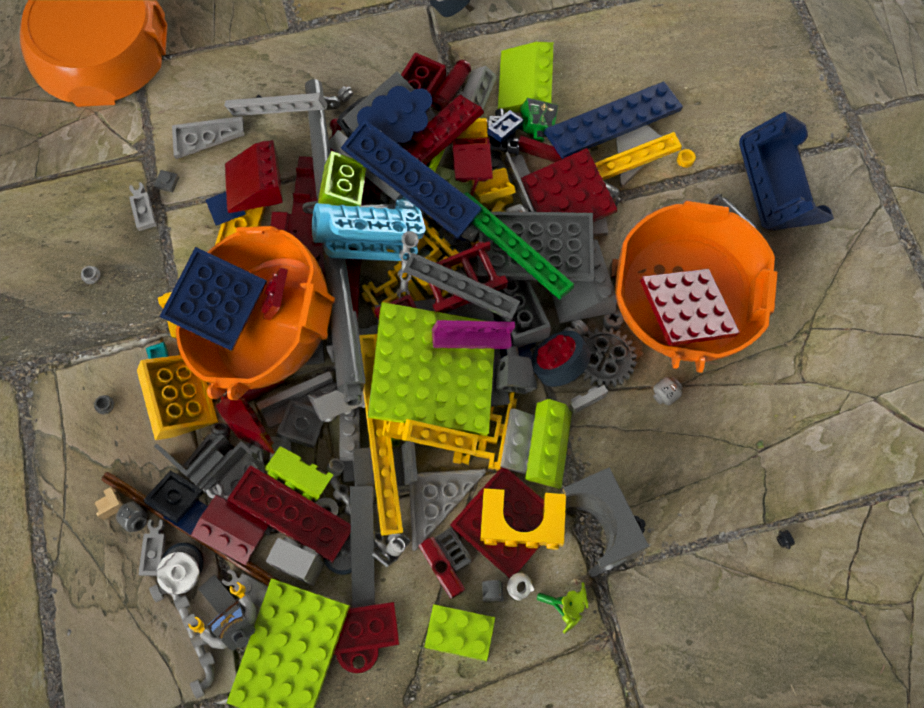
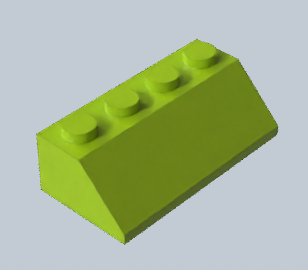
M551 399L537 403L525 480L557 489L562 488L572 412L566 404Z

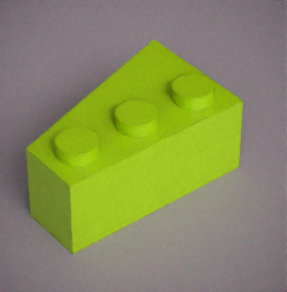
M280 446L265 468L267 475L275 480L279 479L285 486L296 490L302 496L315 503L334 474L328 472L325 475L316 470L318 468L317 465L313 463L311 465L306 464L301 460L300 456Z

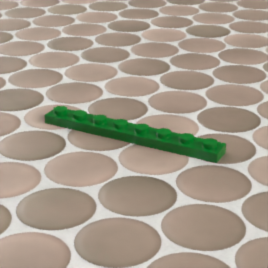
M468 192L464 193V195L482 208V211L472 223L560 300L574 288V284L473 196Z

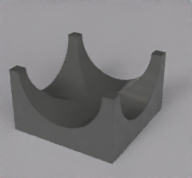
M610 467L562 489L565 496L568 497L566 498L565 510L580 509L590 513L600 522L605 532V553L602 558L597 560L598 564L588 570L591 578L637 558L649 547Z

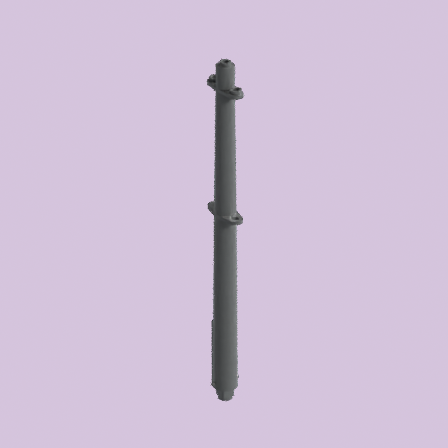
M311 79L305 83L306 94L320 93L328 104L325 110H335L340 107V100L336 96L324 97L323 86L319 80ZM324 110L308 111L317 201L303 204V211L309 214H313L314 206L318 203L324 165L331 153ZM322 243L328 294L335 298L330 314L337 389L344 394L346 405L355 406L362 403L365 376L357 316L352 306L346 259L329 257L325 253L324 244Z

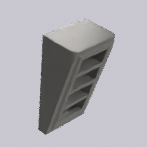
M451 527L434 538L455 573L473 562ZM451 534L452 538L442 544L441 540ZM453 542H456L457 545L453 546L449 550H446L445 547H447ZM458 548L461 550L453 557L450 556V553L454 552ZM462 555L465 556L463 560L455 564L454 560Z

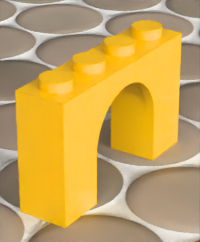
M484 488L480 540L485 541L484 544L497 545V542L505 543V546L509 547L526 544L527 548H538V545H544L546 549L558 550L559 547L564 545L565 494L545 493L543 521L540 526L530 532H518L512 529L504 519V490Z

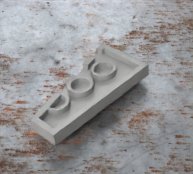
M243 117L172 125L175 159L244 136Z

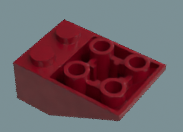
M488 137L456 138L452 141L455 181L469 182L478 178L479 181L484 182L488 179H493Z
M244 397L238 400L226 398L215 405L238 439L269 453H275L271 446L274 442Z

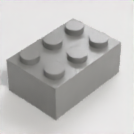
M287 537L284 540L277 538L266 560L267 563L277 570L311 586L315 585L325 565L321 561V556L315 550L307 546L302 548L297 542Z

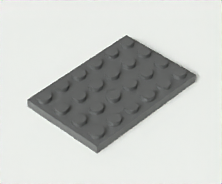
M491 212L570 281H594L593 213ZM479 230V242L485 243L489 241L491 244L490 251L486 253L497 275L500 277L505 275L507 280L538 281ZM478 256V280H489L490 278L480 256Z

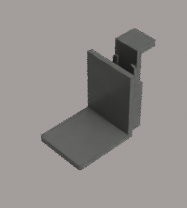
M221 434L186 469L157 443L154 445L160 453L206 494V490L213 488L246 452L255 460L258 458L242 441L234 447Z
M407 441L401 446H393L397 487L408 486L417 481L414 442ZM352 449L353 461H343L345 467L341 473V483L354 481L355 486H373L375 488L371 449Z

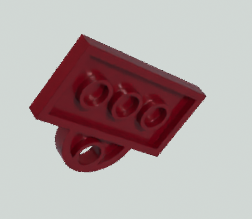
M383 603L348 610L333 656H337V660L342 668L355 674L367 672L377 662L379 648L400 645L395 603ZM357 656H362L365 660L364 666L360 669L355 668L353 665V661Z

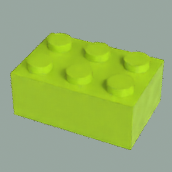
M331 151L324 165L318 203L336 206H361L366 168L353 158Z
M433 604L424 648L487 662L495 617Z

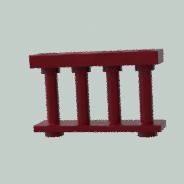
M489 241L476 243L473 248L436 262L452 270V266L462 263L468 278L479 282L469 259L480 256L490 278L489 282L483 285L497 291L507 288L508 285L505 275L500 277L496 274L486 253L490 251L491 244ZM429 283L436 299L435 304H433V311L435 313H447L471 303L454 294L450 298H443L440 289Z

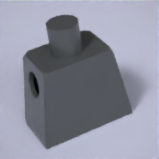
M513 346L507 349V356L497 361L496 390L527 394L537 389L531 360L527 357H520L518 347Z

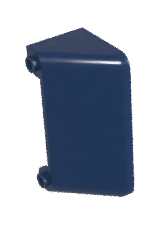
M783 112L744 133L739 140V146L761 225L770 231L823 224L834 219L832 210L828 206L820 205L816 207L797 146L804 143L808 137L806 124L787 112Z

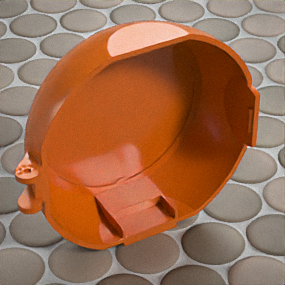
M28 0L22 14L20 24L21 50L31 75L46 92L58 99L73 102L77 107L115 105V100L124 98L146 85L160 70L162 55H166L167 22L165 20V13L157 0Z
M692 201L667 206L642 219L625 238L620 252L615 281L617 304L625 322L633 333L653 350L671 357L672 368L678 369L680 360L695 362L696 371L702 373L705 362L719 360L740 352L756 341L768 328L769 318L774 312L778 273L774 271L775 256L760 232L739 215L729 212V207ZM656 265L664 266V274L673 273L672 270L676 266L682 267L684 272L709 269L740 333L737 337L669 347L642 288L641 278L643 276L657 275L654 272ZM646 269L644 273H638V271Z
M273 226L237 227L236 233L224 238L208 251V253L266 280L267 283H269L273 273H277L279 268L288 269L281 306L270 321L262 319L263 313L260 312L262 303L267 296L264 294V287L233 351L180 326L176 327V338L180 354L188 368L197 377L211 383L207 389L210 399H218L227 391V396L230 400H238L249 389L263 388L288 378L311 358L321 340L327 339V329L335 298L328 294L323 272L315 257L304 244L290 233L278 230Z

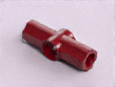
M432 536L419 544V549L449 599L451 600L465 591L464 586L434 537ZM439 563H445L447 570L439 573L436 571V566Z

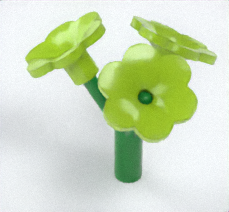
M581 582L580 592L570 590L567 596L553 597L543 593L537 594V601L553 605L563 616L562 619L566 623V627L562 631L564 634L583 618L579 613L584 611L585 606L589 608L584 582Z

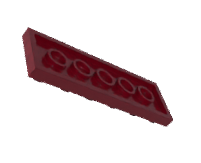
M459 95L428 122L423 132L414 134L412 140L401 147L427 165L483 115L484 111L482 107Z
M251 465L227 499L230 503L299 544L315 550L316 553L331 563L334 562L351 534L350 523Z

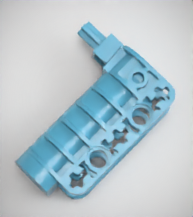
M404 197L401 200H396L395 209L316 203L312 216L313 241L315 243H323L325 253L331 258L402 261L399 258V253L403 250L402 235L407 231H413L421 239L426 228L420 208L414 206ZM417 245L410 248L411 254L412 252L418 254ZM387 249H391L395 252H388ZM408 253L403 255V259L408 257Z

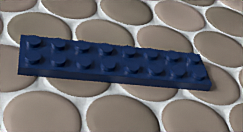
M663 81L545 128L544 133L560 157L564 159L586 148L590 149L680 112L683 106Z
M365 119L341 147L346 154L414 206L420 208L423 213L458 240L482 211L479 205Z

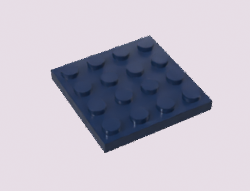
M195 247L159 317L233 351L267 281Z

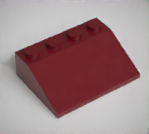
M273 140L255 143L225 163L228 213L283 203L279 161Z

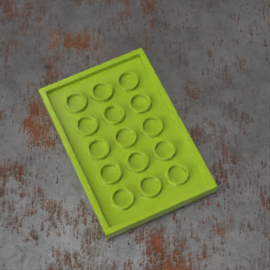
M271 578L254 625L255 633L250 636L227 704L238 708H315L350 605Z

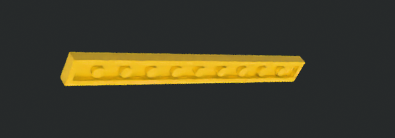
M377 334L359 335L365 376L363 393L366 417H368ZM367 418L381 536L403 533L391 437L382 435L385 420Z

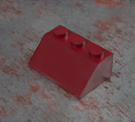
M216 494L198 520L191 536L246 565L252 559L269 525Z

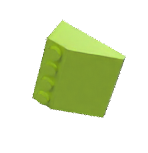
M533 42L501 51L498 109H504L505 112L509 110L521 112L520 107L527 98L551 103L554 42Z

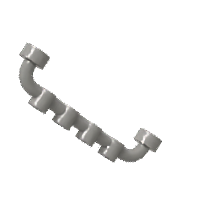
M407 231L402 235L403 250L399 253L402 267L398 272L401 284L397 290L399 298H401V293L404 291L406 295L410 294L408 291V281L411 279V275L407 273V276L402 278V274L405 273L404 268L411 256L410 248L415 247L419 241L417 234L413 231ZM408 253V257L403 259V255Z
M333 458L326 467L328 472L334 474L330 480L335 489L333 497L346 503L345 513L351 516L348 487L341 484L337 479V476L342 473L345 466L340 459ZM373 527L374 548L379 547L383 553L393 556H399L405 550V543L402 539L395 537L386 544L384 541L385 537L381 536V532L376 531Z
M156 584L149 588L154 601L157 603L163 600V594L166 593L173 597L174 604L180 613L184 627L205 671L206 677L204 681L200 682L197 679L190 683L192 692L196 699L205 695L204 690L214 680L212 664L216 663L211 651L206 653L203 645L207 643L200 637V633L194 632L188 626V624L192 627L197 626L198 620L194 618L196 617L194 613L190 615L187 607L191 606L187 596L168 593Z

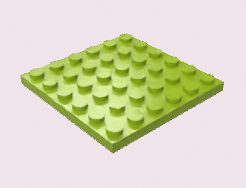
M382 302L380 305L367 418L405 423L406 419L470 434L487 436L490 423L494 349L433 348L432 328L437 320H484L439 312L435 313L434 311Z

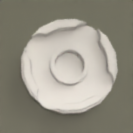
M171 553L164 557L158 565L157 581L161 588L168 593H186L195 586L199 579V565L195 558L187 553Z

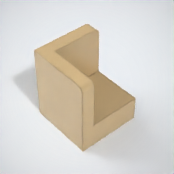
M112 487L104 490L106 496L95 502L98 509L97 517L103 520L116 514L124 504L118 491Z

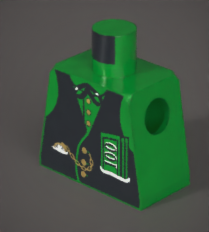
M527 98L520 107L521 117L524 119L523 129L526 133L534 134V140L543 142L544 137H547L544 133L545 128L555 125L558 105Z

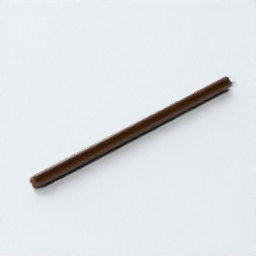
M106 472L101 480L265 585L269 586L271 578L279 580L249 561L244 565L164 519L165 515L144 503L146 495L113 474Z

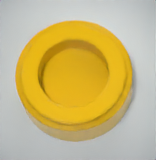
M690 149L681 150L677 156V163L684 168L691 167L696 159L695 153Z

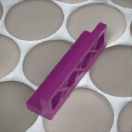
M437 320L432 328L433 348L510 349L512 346L510 333L515 328V322Z

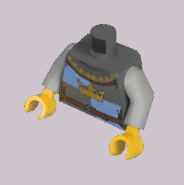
M237 582L239 585L237 592L231 586L229 590L232 594L239 596L240 600L236 599L207 624L206 629L204 628L203 621L198 617H194L199 621L196 627L188 624L189 628L196 633L199 632L200 637L212 648L225 649L228 647L231 651H234L236 648H244L248 644V638L255 633L254 622L257 609L250 597L245 595V586Z

